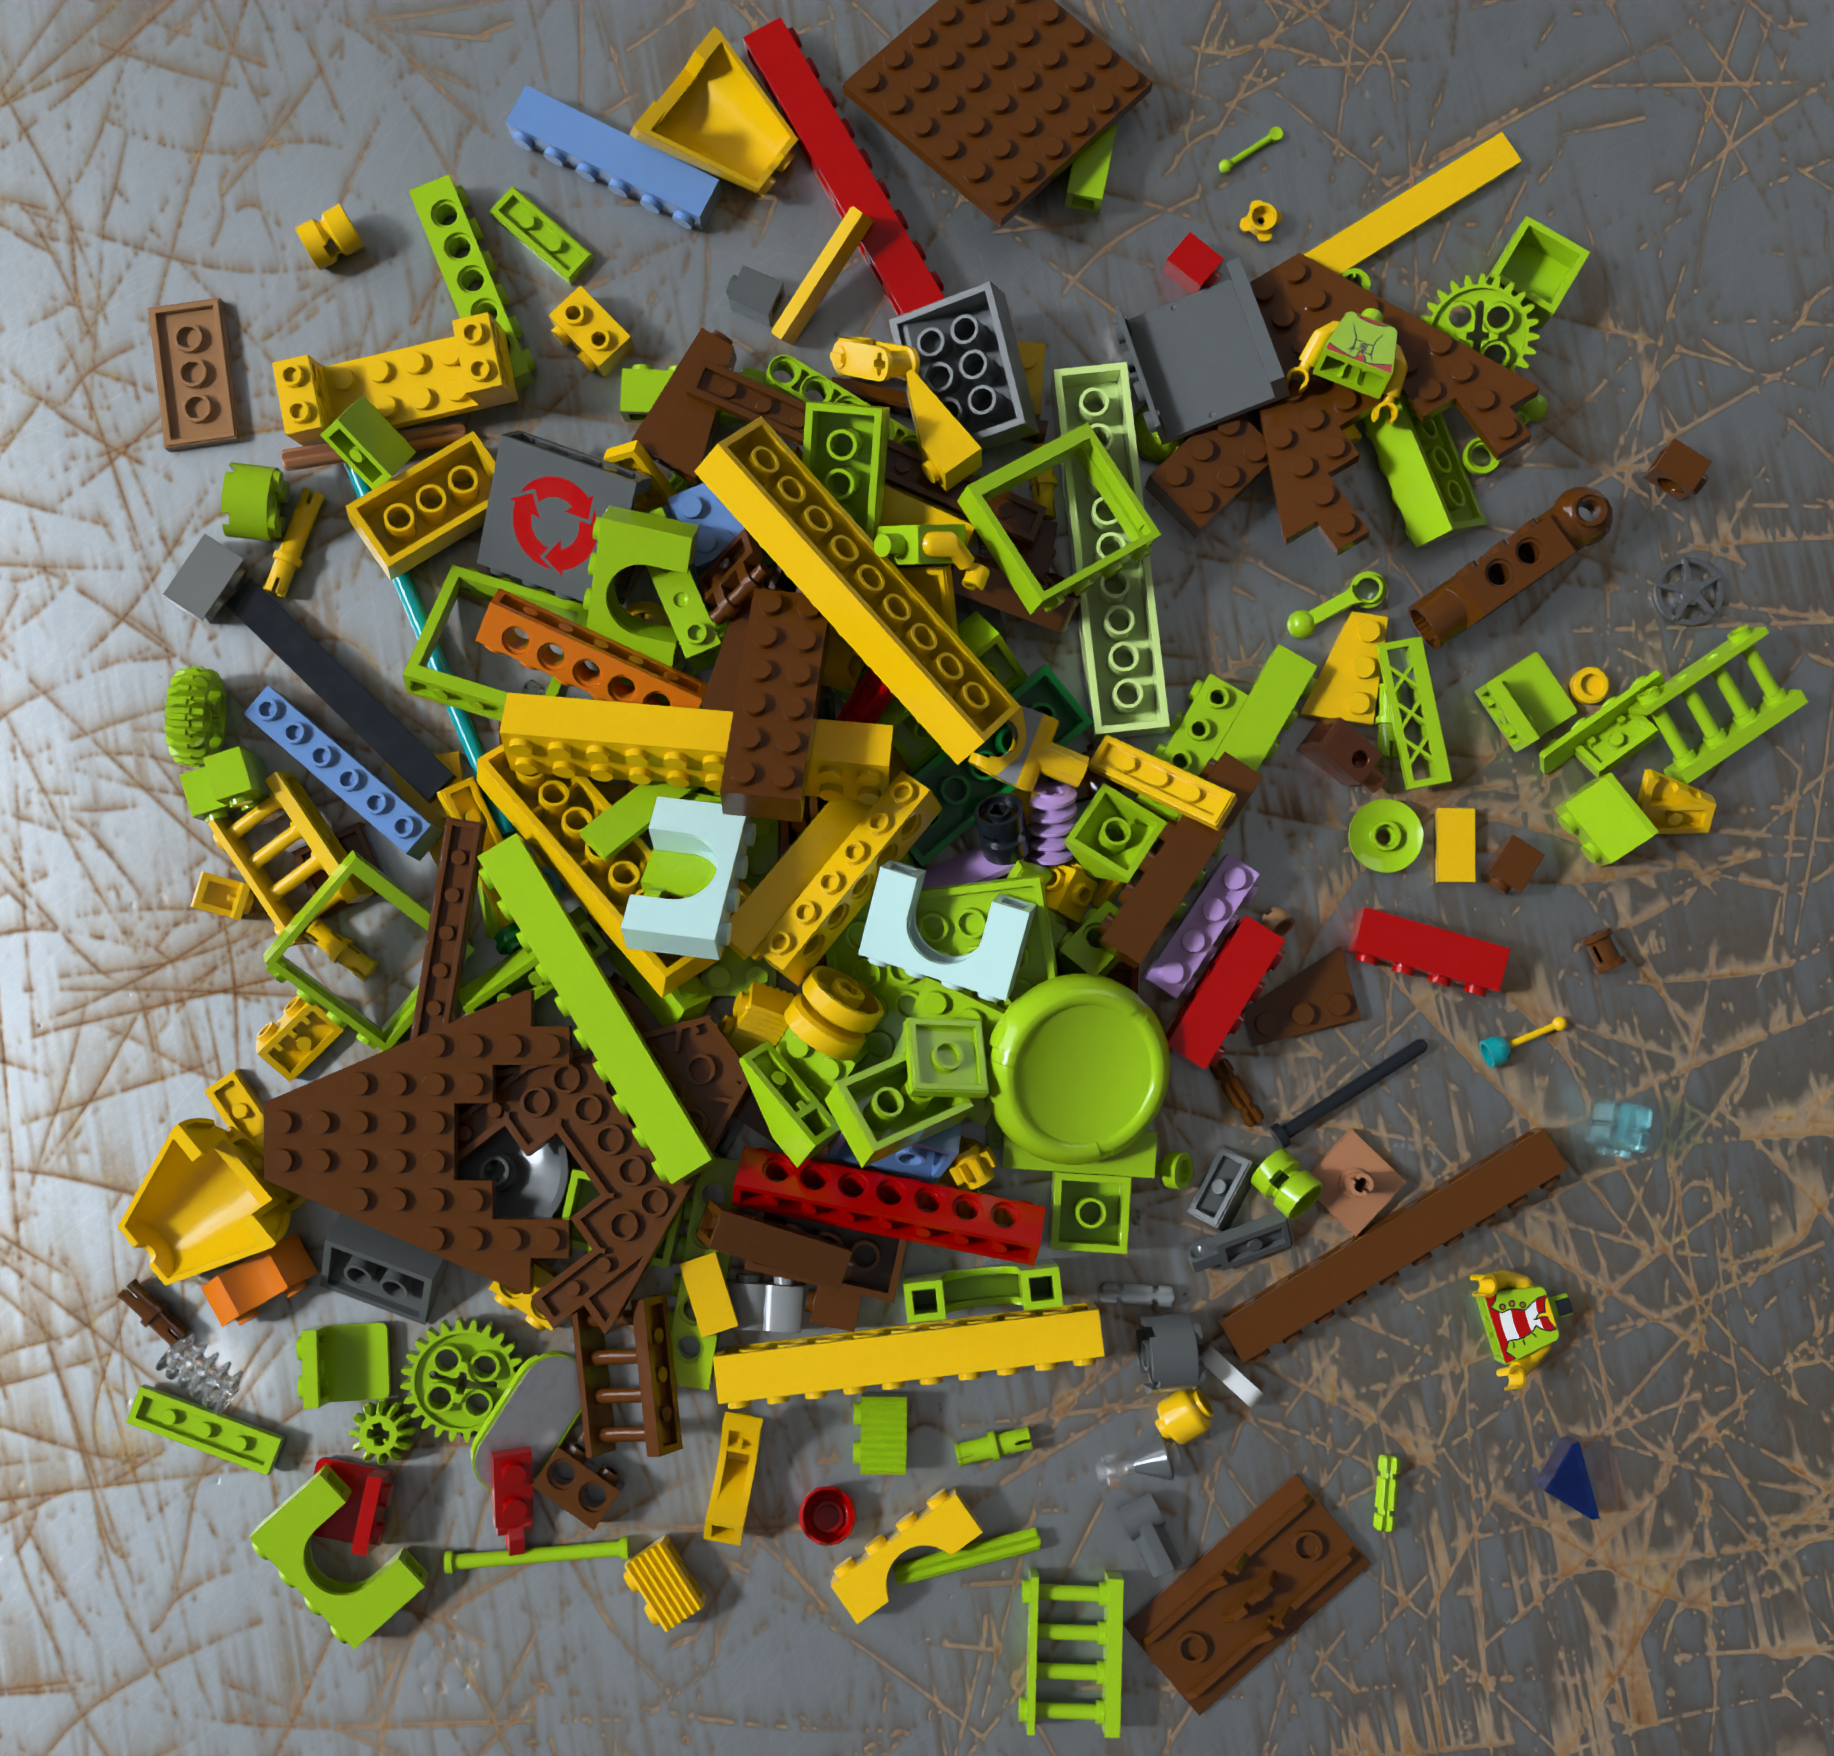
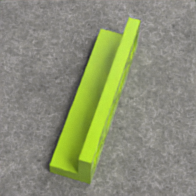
M1422 636L1378 644L1376 650L1406 791L1423 787L1435 788L1444 786L1452 782ZM1400 649L1404 668L1403 674L1390 666L1388 651ZM1393 676L1396 677L1397 679H1399V680L1397 681V683L1395 684V686H1394ZM1402 683H1405L1408 687L1411 709H1408L1397 700L1396 692ZM1400 712L1406 715L1403 721L1401 719ZM1410 718L1415 721L1419 740L1418 746L1405 738L1404 727ZM1408 748L1414 751L1410 758ZM1420 755L1423 759L1426 778L1414 781L1411 765L1416 757Z

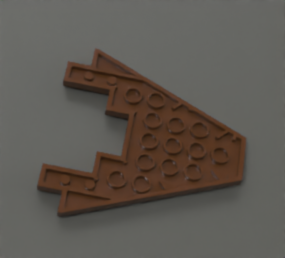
M1301 253L1250 282L1285 379L1290 369L1300 365L1301 360H1299V357L1315 330L1332 321L1340 322L1346 312L1352 311L1361 315L1365 309H1377L1383 315L1382 323L1394 327L1397 331L1396 344L1401 346L1408 365L1400 396L1404 398L1422 424L1455 405L1497 461L1530 442V432L1513 410L1538 396L1539 388L1531 381ZM1311 366L1308 372V386L1304 392L1298 393L1304 379L1301 376H1294L1288 384L1290 396L1259 407L1258 411L1284 544L1287 545L1316 528L1335 555L1339 556L1369 538L1370 534L1368 527L1331 478L1359 461V452L1344 434L1343 430L1370 415L1372 410L1383 402L1384 394L1381 395L1380 399L1371 397L1312 374L1314 367Z
M525 990L264 1102V1180L518 1292L531 1294L534 1292V1258H570L572 1256L571 1217H496V1179L458 1178V1103H495L496 1065H571L572 1026H534V990Z
M709 1015L640 1033L713 1154L750 1089V1085L739 1062L740 1054L712 1016ZM582 1048L572 1051L571 1065H517L496 1071L495 1103H458V1165L506 1128L526 1156H532L559 1135L600 1193L597 1198L570 1218L592 1250L531 1297L552 1328L559 1327L585 1306L602 1332L608 1334L616 1326L703 1171L679 1186L671 1185L669 1180L665 1183L660 1180L651 1164L656 1160L649 1147L643 1149L632 1133V1129L637 1126L630 1114L623 1116L614 1103L612 1096L617 1094L611 1082L604 1083L595 1071L593 1063L598 1060L592 1050L589 1048L585 1051Z

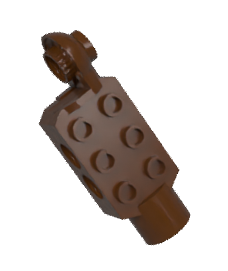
M1573 487L1564 491L1549 510L1536 519L1533 518L1525 523L1509 538L1501 540L1487 550L1476 562L1474 560L1457 571L1449 580L1443 582L1408 607V614L1417 632L1431 647L1440 649L1554 570L1583 547L1600 542L1609 533L1613 523V509L1608 498L1600 491L1590 487ZM1579 507L1590 511L1591 521H1586L1580 516Z

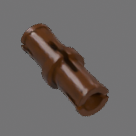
M134 1279L126 1286L137 1298L128 1289H123L117 1297L122 1299L142 1318L140 1323L144 1327L150 1326L170 1345V1348L173 1349L181 1342L171 1329L181 1339L190 1333L191 1330L186 1328L166 1309L168 1305L163 1300L158 1302L137 1279Z

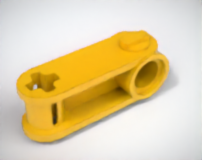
M838 337V341L834 344L832 352H830V360L839 376L858 377L874 381H887L889 378L907 381L906 373L909 370L913 369L918 375L920 369V358L915 348L875 341L874 338Z

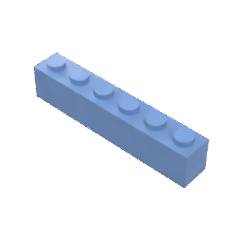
M527 85L524 86L505 122L512 141L519 147L529 151L534 148L544 153L546 159L558 166H563L565 163L575 168L576 172L584 179L595 182L597 179L607 184L612 192L621 197L627 198L630 195L640 200L641 205L651 212L659 213L662 211L673 216L672 219L677 224L686 229L695 227L704 231L723 195L719 179L670 155L635 141L630 135Z

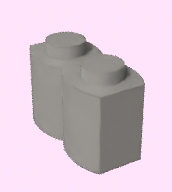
M737 1273L736 1280L728 1281L727 1286L740 1324L731 1329L801 1333L804 1284L774 1276V1282L759 1281V1275L751 1273Z

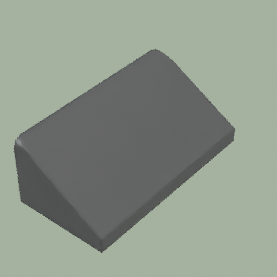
M1221 1146L1186 1212L1222 1232L1229 1229L1252 1186L1251 1178L1259 1166Z

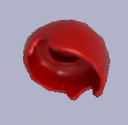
M836 1486L816 1487L804 1497L799 1507L798 1521L801 1530L806 1537L822 1546L840 1544L851 1535L857 1520L853 1500L845 1491Z

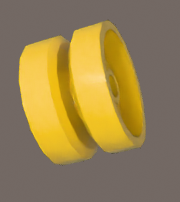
M815 966L802 985L803 993H798L784 1012L785 1021L802 1041L815 1050L831 1058L843 1061L853 1060L867 1040L865 1033H871L883 1016V1005L876 995L850 975L831 967Z

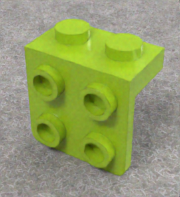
M385 1322L315 1325L301 1331V1337H298L296 1342V1355L298 1360H302V1375L298 1378L297 1393L299 1399H303V1409L320 1408L329 1402L380 1400L381 1398H387L391 1394L389 1326Z

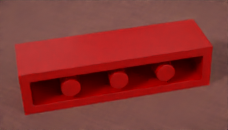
M1364 907L1357 911L1346 952L1356 955L1355 961L1365 965L1377 967L1379 961L1392 965L1391 972L1408 977H1413L1414 972L1428 975L1427 982L1443 987H1449L1451 982L1464 986V993L1485 998L1487 993L1500 991L1511 948Z

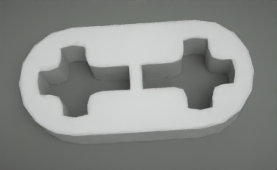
M1211 1345L1199 1357V1361L1202 1360L1204 1366L1251 1409L1264 1395Z

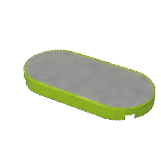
M552 1350L540 1356L536 1354L527 1359L518 1369L477 1433L471 1446V1460L474 1473L479 1482L486 1488L492 1490L491 1452L529 1446L532 1451L534 1482L560 1446L581 1413L575 1356L565 1351Z

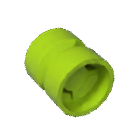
M1280 1148L1260 1164L1251 1178V1183L1266 1198L1274 1197V1206L1289 1220H1295L1316 1202L1324 1186L1308 1170L1300 1171V1162L1285 1148Z

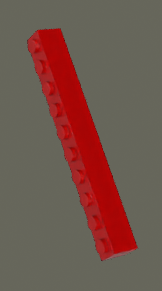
M779 17L744 36L743 43L747 58L779 113L797 136V144L841 219L843 220L849 209L854 206L874 221L857 247L896 314L900 316L944 299L945 297L942 294L944 285L935 270L929 272L924 263L926 255L918 240L911 241L906 232L909 227L904 215L899 209L894 211L888 201L891 199L887 186L881 178L876 181L870 171L873 165L864 148L858 150L852 139L855 138V134L849 121L846 118H839L835 111V108H837L836 100L828 87L823 89L817 78L820 75L811 57L805 59L801 53L800 48L802 44L793 27L787 29L782 18Z

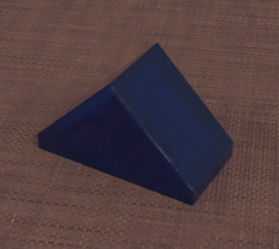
M1570 1436L1561 1437L1537 1478L1535 1485L1592 1520L1598 1519L1600 1517L1580 1442Z

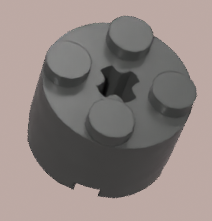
M1185 1312L1139 1317L1137 1322L1144 1327L1143 1330H1136V1351L1140 1374L1147 1373L1150 1382L1143 1384L1146 1393L1150 1395L1195 1390L1198 1384H1205V1366L1202 1360L1199 1361L1197 1345H1202L1200 1323L1192 1322L1189 1315Z

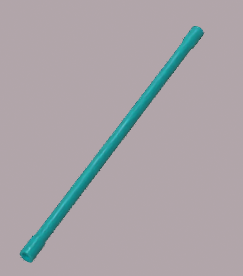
M343 462L357 497L360 498L372 491L361 477L346 462ZM408 570L393 579V582L418 640L428 615ZM438 641L428 666L430 669L452 675ZM445 705L477 780V759L486 753L468 711ZM480 787L487 807L502 837L506 838L517 833L518 830Z

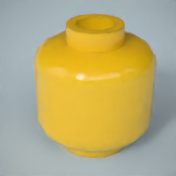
M1199 1389L1196 1391L1174 1392L1158 1403L1157 1412L1159 1418L1155 1420L1159 1432L1166 1440L1172 1438L1178 1444L1186 1445L1211 1428V1417L1214 1416V1411L1207 1397Z

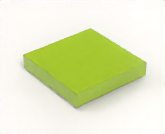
M907 1017L905 1019L903 1028L909 1096L985 1098L989 1094L982 1020Z

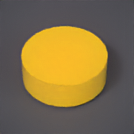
M1596 667L1581 669L1572 676L1569 683L1571 696L1582 705H1593L1600 702L1607 696L1610 688L1607 675Z

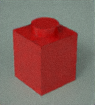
M1189 232L1167 258L1163 273L1188 293L1193 294L1220 281L1223 274L1219 271L1224 258L1193 233Z

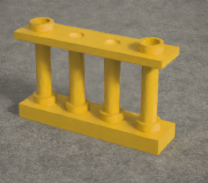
M276 771L265 779V782L271 789L270 796L235 823L231 819H212L207 824L214 833L213 839L220 849L227 852L274 922L275 933L279 936L296 916L283 897L320 869L325 870L330 877L348 854L294 773ZM277 809H284L292 820L290 822L291 827L254 854L242 836ZM300 838L305 840L312 850L311 858L274 884L263 866ZM352 873L314 919L340 900L347 903L364 902L374 892L370 886ZM303 930L291 946L304 945L310 942L303 937L306 933L305 930Z

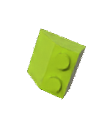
M1611 772L1587 782L1554 808L1559 815L1557 820L1561 827L1567 833L1574 834L1582 844L1580 848L1585 857L1590 862L1597 863L1600 867L1615 862L1659 833Z

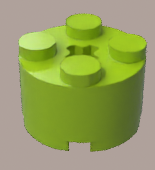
M231 462L229 466L234 472L226 471L221 495V513L229 514V524H222L225 536L271 542L276 538L283 539L286 530V519L280 516L281 504L288 503L290 495L289 481L283 480V472L278 467Z

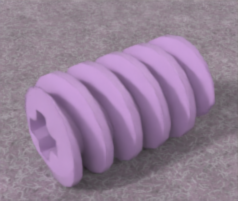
M1062 782L1036 784L1033 791L1040 795L1029 799L1030 806L1037 808L1029 813L1030 820L1037 822L1029 827L1030 834L1037 836L1030 840V848L1036 851L1029 854V860L1039 865H1059L1068 862L1074 858V855L1064 844V841L1077 823L1076 817H1074L1077 812V806L1074 803L1077 799L1076 789Z

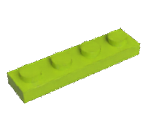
M146 1384L139 1387L126 1420L128 1424L266 1476L272 1473L285 1440V1436Z

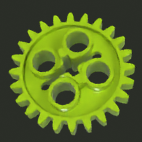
M1485 272L1481 273L1478 283H1473L1470 275L1466 274L1464 286L1461 287L1455 280H1451L1450 287L1452 292L1448 294L1444 290L1438 289L1437 294L1441 300L1440 303L1427 302V306L1433 314L1421 315L1420 317L1421 321L1473 349L1474 339L1471 336H1467V332L1474 331L1476 306L1479 301H1483L1482 330L1485 333H1489V336L1482 337L1480 354L1484 355L1485 350L1491 345H1501L1506 350V356L1498 364L1516 374L1515 368L1517 366L1527 369L1529 367V363L1523 358L1524 354H1536V349L1529 345L1528 342L1540 338L1539 333L1529 330L1530 327L1539 323V318L1527 317V314L1535 308L1534 303L1522 306L1521 301L1526 296L1525 290L1513 295L1512 290L1515 282L1511 281L1503 288L1500 286V275L1498 274L1492 283L1486 282ZM1463 305L1470 309L1472 316L1469 322L1463 325H1457L1452 322L1450 312L1456 306ZM1497 306L1506 308L1510 313L1508 321L1500 326L1491 324L1487 318L1489 311Z
M459 1316L455 1327L452 1328L445 1319L440 1324L441 1333L432 1326L429 1327L426 1331L429 1341L418 1337L414 1343L420 1352L409 1350L406 1358L413 1364L404 1365L401 1369V1373L411 1377L400 1385V1389L411 1390V1393L406 1396L403 1403L416 1404L415 1409L410 1415L411 1418L423 1415L425 1420L421 1428L424 1430L431 1424H434L436 1426L434 1437L436 1438L444 1430L449 1431L450 1442L454 1441L458 1433H463L465 1442L469 1443L473 1431L479 1432L519 1369L516 1366L522 1362L523 1354H511L517 1342L511 1341L504 1344L502 1340L506 1330L503 1329L494 1335L491 1333L493 1328L492 1321L482 1329L479 1328L478 1317H474L470 1326H465L463 1317ZM444 1349L452 1350L458 1357V1363L454 1365L444 1364L439 1357V1352ZM481 1356L491 1357L495 1361L496 1368L492 1371L481 1370L478 1367L477 1358ZM436 1371L443 1376L438 1378L432 1377L430 1372ZM461 1372L467 1373V1380H469L467 1386L460 1385L461 1379L458 1376ZM495 1381L497 1382V1387H491L483 1382ZM436 1387L446 1388L451 1395V1400L447 1402L437 1401L433 1397L432 1389ZM475 1393L483 1394L489 1401L488 1407L480 1409L474 1407L470 1402V1396Z

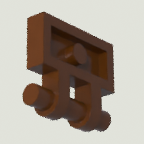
M745 528L696 578L702 600L705 604L714 608L710 617L718 625H721L728 617L733 618L742 609L741 604L750 594H753L754 588L762 589L764 586L763 581L771 574L769 567L761 562L764 556L760 545Z

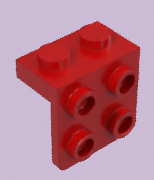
M322 1457L316 1462L314 1474L324 1465L328 1464L352 1490V1493L347 1502L321 1524L312 1535L353 1543L351 1554L367 1556L377 1546L381 1545L386 1530V1523L383 1522L385 1508L389 1507L394 1492V1484H391L393 1470Z

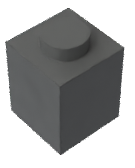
M743 265L739 275L731 277L726 295L729 296L728 299L732 311L771 327L785 297V290L782 281Z

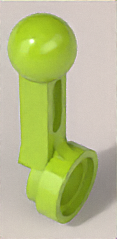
M1538 393L1537 397L1518 407L1516 416L1524 426L1528 422H1538L1546 416L1548 412L1546 398ZM1479 437L1471 440L1462 454L1465 468L1475 475L1489 474L1500 462V460L1497 461ZM1473 449H1486L1490 454V463L1484 467L1475 465L1471 460Z
M1362 572L1352 580L1350 587L1345 592L1310 611L1297 610L1293 612L1288 618L1287 629L1293 637L1306 639L1315 632L1317 625L1352 606L1357 605L1363 609L1377 608L1387 597L1386 582L1376 572ZM1365 580L1375 581L1379 585L1377 596L1369 600L1361 598L1358 595L1360 583Z

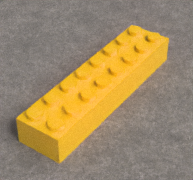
M503 744L477 759V784L661 998H664L718 961L629 949L626 947L621 925L630 894L643 896L646 891L642 889L641 879L652 851L640 837H637L611 859L604 862L580 837V830L612 806L587 777L561 778L554 774L536 773L534 775H524L517 771L510 770ZM668 895L667 899H683L681 897ZM725 946L722 947L720 959H721L722 956H723V951H724V947H725Z

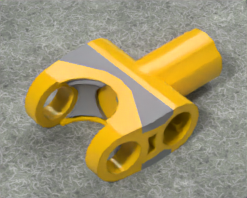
M1021 706L1005 722L1010 727L1013 736L1012 745L1008 752L1000 757H986L972 752L968 760L969 764L992 778L1032 793L1039 774L1077 788L1087 770L1089 756L1052 742L1060 721L1033 709Z

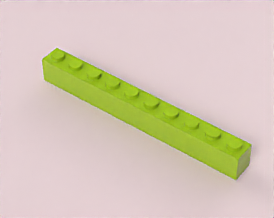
M515 833L477 856L483 866L482 869L478 870L479 875L490 890L496 888L502 900L497 902L499 909L509 922L514 919L521 930L516 934L518 941L527 953L533 951L539 961V964L535 966L537 973L546 986L551 983L553 984L559 995L554 998L557 1007L565 1018L570 1015L572 1016L578 1027L573 1031L576 1039L585 1051L590 1048L598 1060L593 1063L595 1071L604 1083L610 1081L617 1094L612 1096V1099L623 1116L630 1114L637 1127L632 1129V1133L643 1149L649 1147L656 1160L651 1164L663 1183L669 1180L671 1185L679 1186L716 1163L717 1160L526 841Z

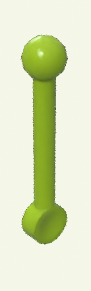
M1278 126L1272 127L1265 138L1233 158L1223 159L1219 163L1220 171L1227 174L1232 171L1235 164L1270 142H1280L1283 137V130Z

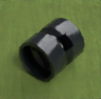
M1008 793L993 794L982 799L977 804L974 812L983 856L988 862L996 865H1009L1016 863L1017 860H1022L1029 853L1031 847L1022 801L1017 796Z

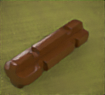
M1226 1058L1220 1059L1214 1067L1210 1066L1211 1073L1216 1080L1221 1081L1220 1087L1237 1111L1240 1110L1241 1114L1239 1116L1248 1127L1255 1126L1264 1119L1263 1112L1258 1105L1253 1104L1254 1098L1240 1077L1232 1072L1235 1069Z

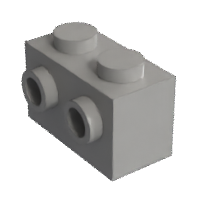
M204 533L162 594V598L201 623L206 616L213 620L225 602L219 598L226 586L234 589L244 575L245 570L240 568L244 559Z

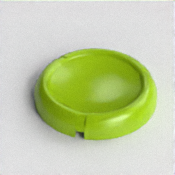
M1062 975L1048 979L1030 988L1019 996L1004 1012L988 1044L993 1046L990 1058L985 1057L989 1094L986 1096L995 1121L1008 1138L1021 1149L1033 1156L1053 1163L1065 1165L1091 1164L1101 1159L1115 1156L1127 1149L1153 1123L1162 1107L1168 1090L1171 1068L1170 1051L1159 1019L1148 1004L1143 1002L1134 991L1115 980L1100 975Z

